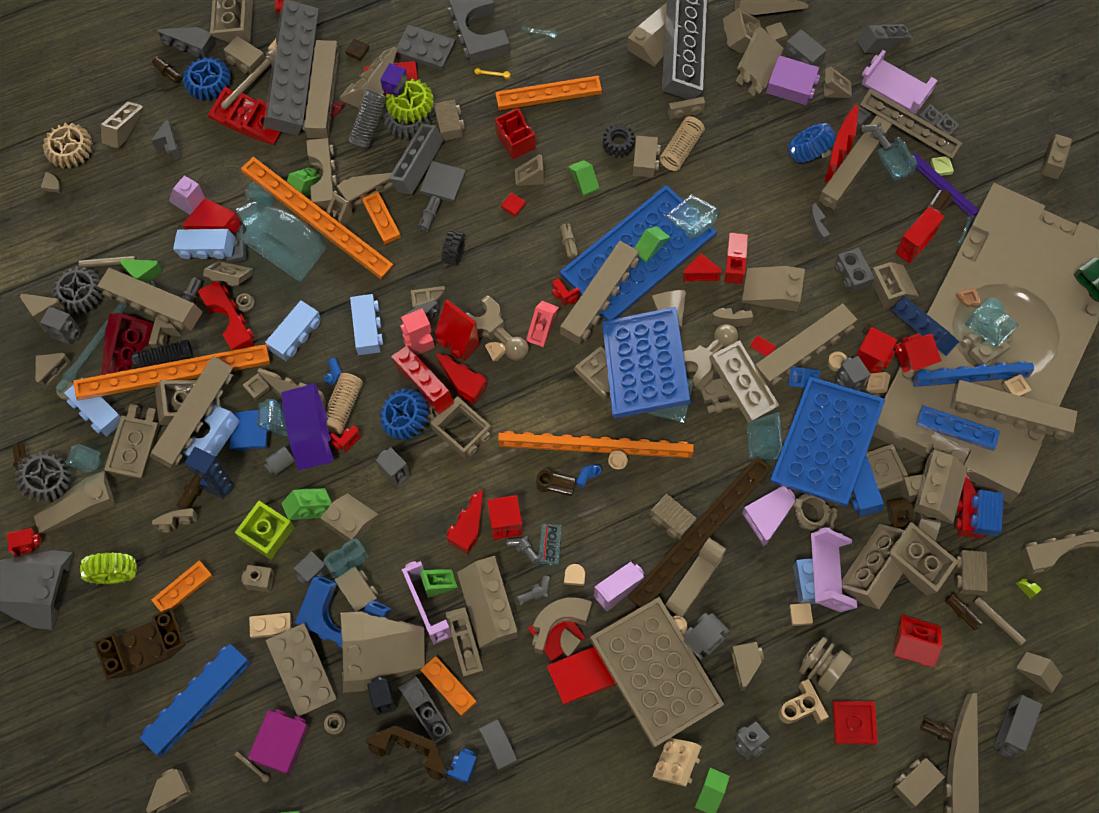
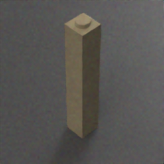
M876 115L871 124L877 125L881 122V127L886 137L892 123ZM872 132L863 133L823 189L819 201L826 207L832 209L837 207L881 145L878 139L870 136Z

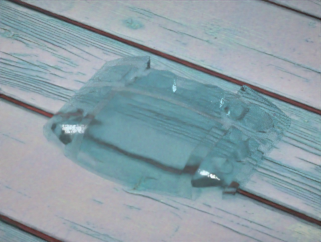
M265 206L240 238L243 243L299 282H302L326 250V246L323 244L318 232L306 221L290 211Z

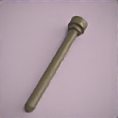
M270 49L266 53L265 60L221 104L223 109H227L241 93L273 64L274 49Z

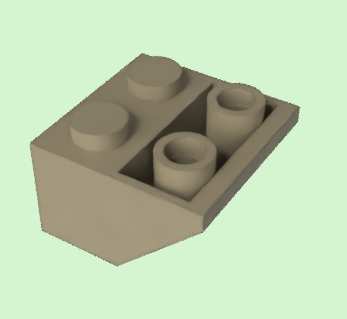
M889 262L873 268L872 273L875 279L872 285L884 309L895 306L903 296L910 301L919 297L904 265Z

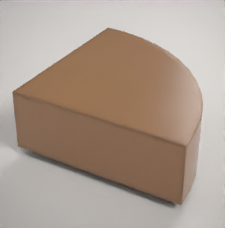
M975 288L956 293L957 299L965 306L972 308L981 307L982 303Z

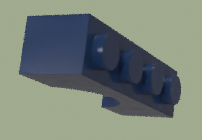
M905 296L891 309L903 322L920 333L921 336L932 333L937 349L945 356L959 343L948 330Z
M194 447L184 464L189 471L202 478L199 485L203 490L224 499L233 488L231 478L216 456Z

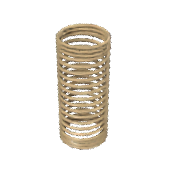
M691 116L684 119L660 156L661 163L667 169L678 171L695 143H697L705 128L700 120Z
M349 373L340 374L332 397H330L328 406L325 409L327 415L330 416L325 421L328 432L342 434L343 427H345L346 421H348L347 418H349L348 415H350L351 409H353L352 406H354L355 400H357V394H359L360 388L363 385L360 378Z

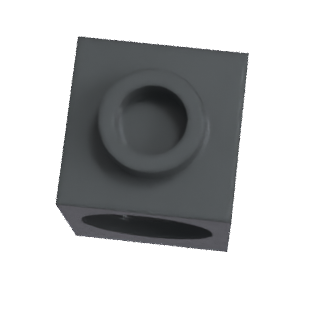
M312 551L294 568L297 573L295 577L303 585L307 583L309 586L312 578L322 576L328 571L326 565Z

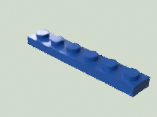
M1025 361L1009 365L1006 363H999L995 366L978 365L974 368L962 366L951 370L941 368L937 371L921 370L916 373L912 381L914 387L957 384L959 380L980 382L1011 379L1019 374L1026 378L1035 369L1033 362L1026 363Z

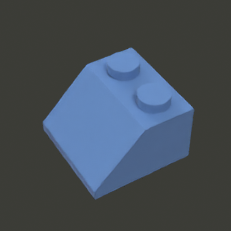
M813 558L796 560L793 569L799 604H818L815 602Z

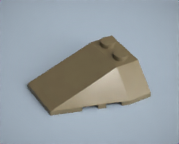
M365 612L340 613L343 693L368 690L367 684L371 683V680L374 678L383 677L391 681L425 666L424 627L388 620L381 616L368 615Z

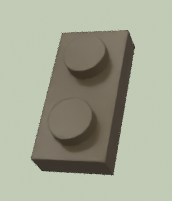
M704 97L669 103V119H679L684 116L704 113Z

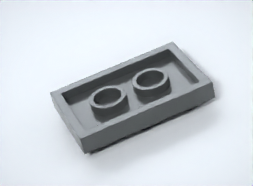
M408 25L397 46L395 56L443 71L456 41L455 39Z

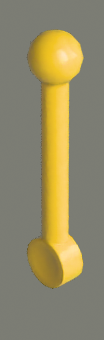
M480 68L474 70L476 75L488 74L502 76L505 79L510 78L508 71L499 73L484 71Z

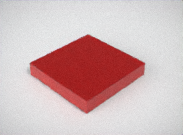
M574 622L559 623L551 630L544 649L551 662L564 654L560 642L564 629L581 641L585 639ZM533 625L528 628L533 637L535 633L539 634V632L533 631Z
M832 702L834 744H878L875 702Z

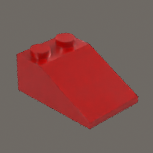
M447 300L444 303L435 331L436 341L441 347H447L455 358H461L465 362L479 347L477 323Z

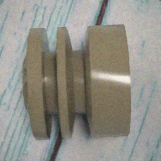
M823 637L806 654L799 672L803 674L809 667L812 671L807 678L810 680L817 673L820 677L816 685L828 693L853 658L842 650L835 656L832 655L831 652L834 644L832 643L825 650L823 646L827 639Z

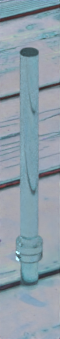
M119 303L112 313H122L128 304L123 305ZM108 319L71 368L64 372L62 380L55 388L58 392L62 393L68 383L75 379L78 370L105 336Z

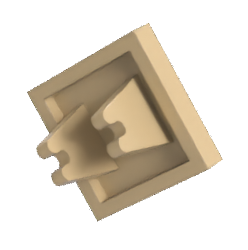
M667 739L652 777L685 787L687 782L691 784L692 779L690 775L694 764H699L700 759L697 757L701 746L679 739Z

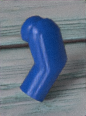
M336 358L328 360L331 371L327 373V376H324V381L329 385L335 384L340 374H342Z
M596 464L583 467L575 484L579 487H584L588 479L601 474V467Z

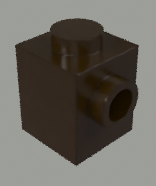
M907 499L887 501L889 521L893 527H906L911 522L914 524L912 505Z

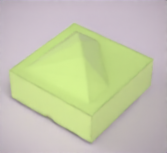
M949 156L931 159L932 168L941 176L953 174L954 170Z

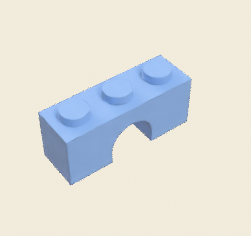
M214 405L208 417L204 419L211 427L209 433L203 438L192 437L193 441L188 449L184 448L182 453L188 458L193 448L197 447L217 456L240 420L231 411Z

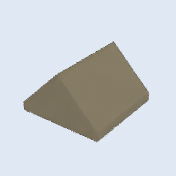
M28 294L20 295L31 315L45 332L47 331L40 321L49 306L68 313L56 298Z

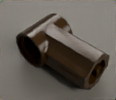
M939 190L932 202L927 204L922 214L930 206L938 210L941 215H944V211L953 199L950 192Z
M541 470L537 474L536 487L539 491H551L572 496L575 483L574 478L553 474L549 470ZM547 478L550 482L543 484L540 482V479Z

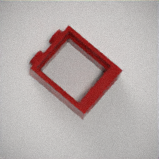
M929 206L903 235L895 254L911 264L936 235L944 216L938 210Z

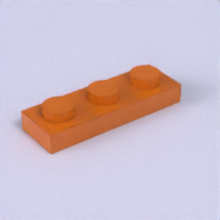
M379 192L362 198V202L384 245L401 238Z
M199 560L151 600L161 612L169 608L173 610L213 576Z
M436 656L421 669V672L461 717L477 703Z

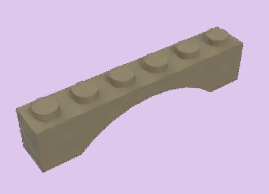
M1089 530L1082 533L1081 536L1070 534L1061 540L1051 538L1042 544H1037V542L1026 544L1020 554L1027 575L1048 571L1060 556L1069 551L1085 547L1099 548V532Z

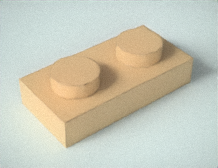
M291 613L249 617L251 638L276 636L292 629Z

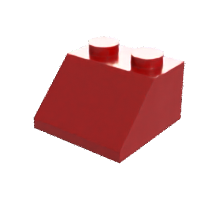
M901 614L894 642V655L903 660L918 662L922 666L935 667L942 649L941 626Z

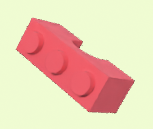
M423 309L401 317L403 324L400 325V328L403 332L402 336L405 346L416 356L435 348L430 334L432 332L431 326Z

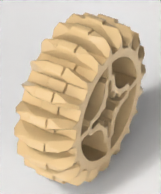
M65 123L62 127L58 125L57 129L52 128V133H47L48 138H44V154L48 157L49 162L53 163L56 167L60 166L63 169L66 166L71 169L72 165L78 167V163H84V158L89 159V153H92V138L87 130L79 124L71 123L68 125Z

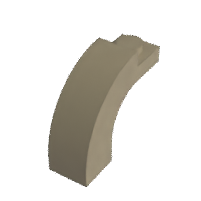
M564 598L545 607L533 624V631L539 632V634L535 633L532 645L535 646V653L543 655L548 636L557 624L569 621L586 626L592 602L580 598Z

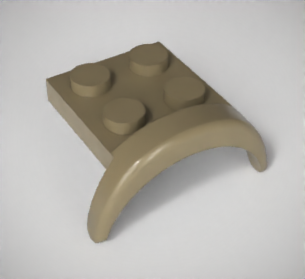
M600 346L577 364L574 371L604 401H609L611 396L606 352Z

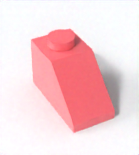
M541 301L536 306L526 341L541 347L545 346L554 326L559 307Z

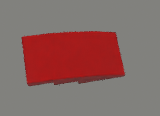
M224 87L210 110L208 118L243 135L274 145L281 132L263 127L267 103L260 99L255 101L241 93L227 109H223L221 104L233 93V91Z
M859 105L853 107L838 132L827 165L824 183L830 181L835 170L842 164L844 156L850 153L856 136Z
M594 647L547 666L563 706L616 686Z

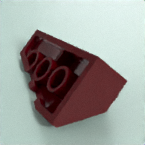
M110 313L105 330L101 375L130 370L133 366L131 354L137 351L140 353V350L142 351L147 346L153 323L121 313Z

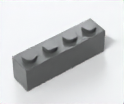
M421 123L389 177L397 192L413 194L444 141L437 126Z

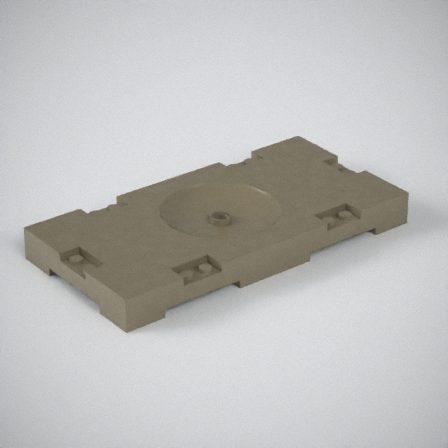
M993 183L927 312V315L948 330L959 343L947 356L938 350L942 361L905 373H903L900 366L884 398L885 404L873 436L888 444H893L894 447L901 450L906 448L928 459L933 450L952 455L968 468L966 474L971 481L975 482L974 486L984 491L1003 493V500L1011 503L1019 495L1045 434H1037L1029 429H1018L1014 425L1007 423L1000 424L989 418H978L970 413H959L956 409L950 408L956 384L914 387L912 380L916 373L921 370L937 371L941 368L951 370L962 366H967L968 368L978 366L979 364L969 355L972 349L969 346L963 348L961 341L967 335L976 333L977 329L981 326L991 325L993 331L989 334L994 336L998 333L1011 347L1009 351L987 364V366H995L999 363L1009 365L1020 361H1025L1026 363L1033 362L1035 370L1029 377L1024 378L1031 391L1022 397L1060 406L1099 321V302L1090 295L1087 288L1083 287L1074 276L1079 268L1094 257L1099 259V230L1083 222H1079L1078 225L1045 211V205ZM975 288L982 303L981 307L972 308L965 306L957 299L956 293ZM981 339L977 340L980 344L984 342ZM1009 379L970 383L1006 392L1002 384ZM922 406L999 430L996 448L992 451L916 426Z

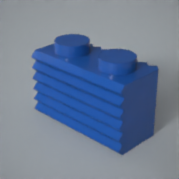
M979 490L975 496L973 495L971 507L974 508V515L972 514L970 518V526L973 527V533L997 537L1002 532L1003 493Z

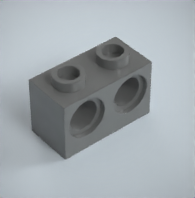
M859 247L838 255L835 268L838 273H841L844 286L850 290L851 294L872 286L875 277Z
M49 306L40 323L52 338L72 346L79 338L81 329L70 314Z

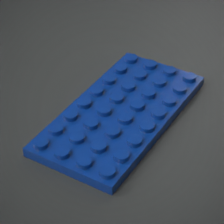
M665 185L562 269L560 276L574 289L578 287L582 296L619 241L634 248L646 229L656 226L671 237L670 240L647 263L638 257L640 261L637 267L631 269L626 283L622 282L618 295L611 298L609 308L606 312L603 311L601 313V316L606 321L617 319L714 238L717 231Z

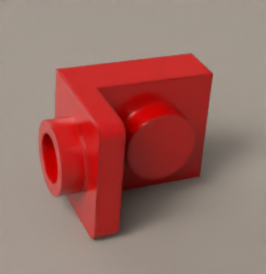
M354 425L350 429H346L342 433L341 438H338L333 433L330 434L331 445L338 451L341 449L345 453L362 437L359 429Z

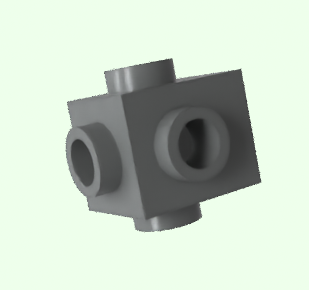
M755 722L748 728H741L736 733L737 737L734 745L738 753L742 756L744 755L749 760L753 756L759 757L765 751L770 737Z

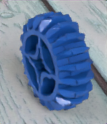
M204 56L203 60L198 58L197 62L191 61L192 66H187V71H184L183 82L185 89L195 99L200 98L202 102L205 98L209 102L211 98L217 100V96L221 94L224 87H230V71L225 63L221 62L218 58L215 60L212 56L209 59Z
M819 123L808 127L806 130H802L801 133L797 134L789 142L788 151L791 158L797 163L816 159V157L827 152L835 143V133L832 127L826 123Z
M402 388L401 392L395 390V395L389 394L390 399L384 400L386 404L381 406L383 412L379 414L382 418L379 422L383 425V430L389 436L397 440H407L408 437L413 439L414 433L420 435L419 429H425L423 424L428 422L426 416L430 415L429 411H427L429 406L426 403V399L413 389L407 390Z

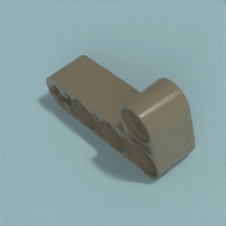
M708 538L699 556L673 592L665 607L682 618L721 562L726 548Z

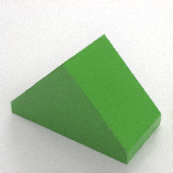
M583 160L568 167L583 197L600 189L592 164Z
M657 226L644 231L634 249L639 251L638 257L647 263L671 237Z
M121 259L120 261L130 277L145 283L150 282L162 273V268L158 261Z
M452 569L422 570L420 572L428 598L458 588Z
M710 768L695 808L705 813H716L730 776Z

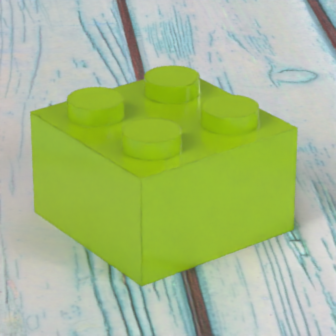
M258 501L235 531V534L241 541L272 560L295 527L290 520Z

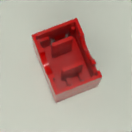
M519 108L495 119L496 135L512 160L536 149L534 131L532 132L531 127L527 126Z
M871 327L856 357L859 356L870 374L880 373L882 368L887 369L895 353L892 349L897 339Z
M920 333L904 338L902 343L894 345L903 373L910 370L915 371L942 361L932 333L925 336H920Z
M517 495L487 500L494 540L523 535Z

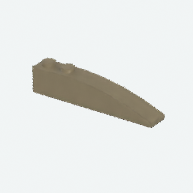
M977 693L967 694L954 731L949 755L947 783L944 785V794L947 797V806L944 808V813H979Z

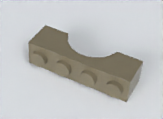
M328 138L307 140L310 164L323 171V176L319 182L310 187L311 200L322 210H327L333 194L336 193L338 195V192L334 191V186H337L336 175H333V171L336 170L335 161L331 158L334 155L333 145L329 144Z

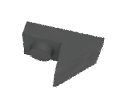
M164 121L153 137L152 143L156 150L165 148L167 154H171L174 160L180 159L173 130L169 121Z

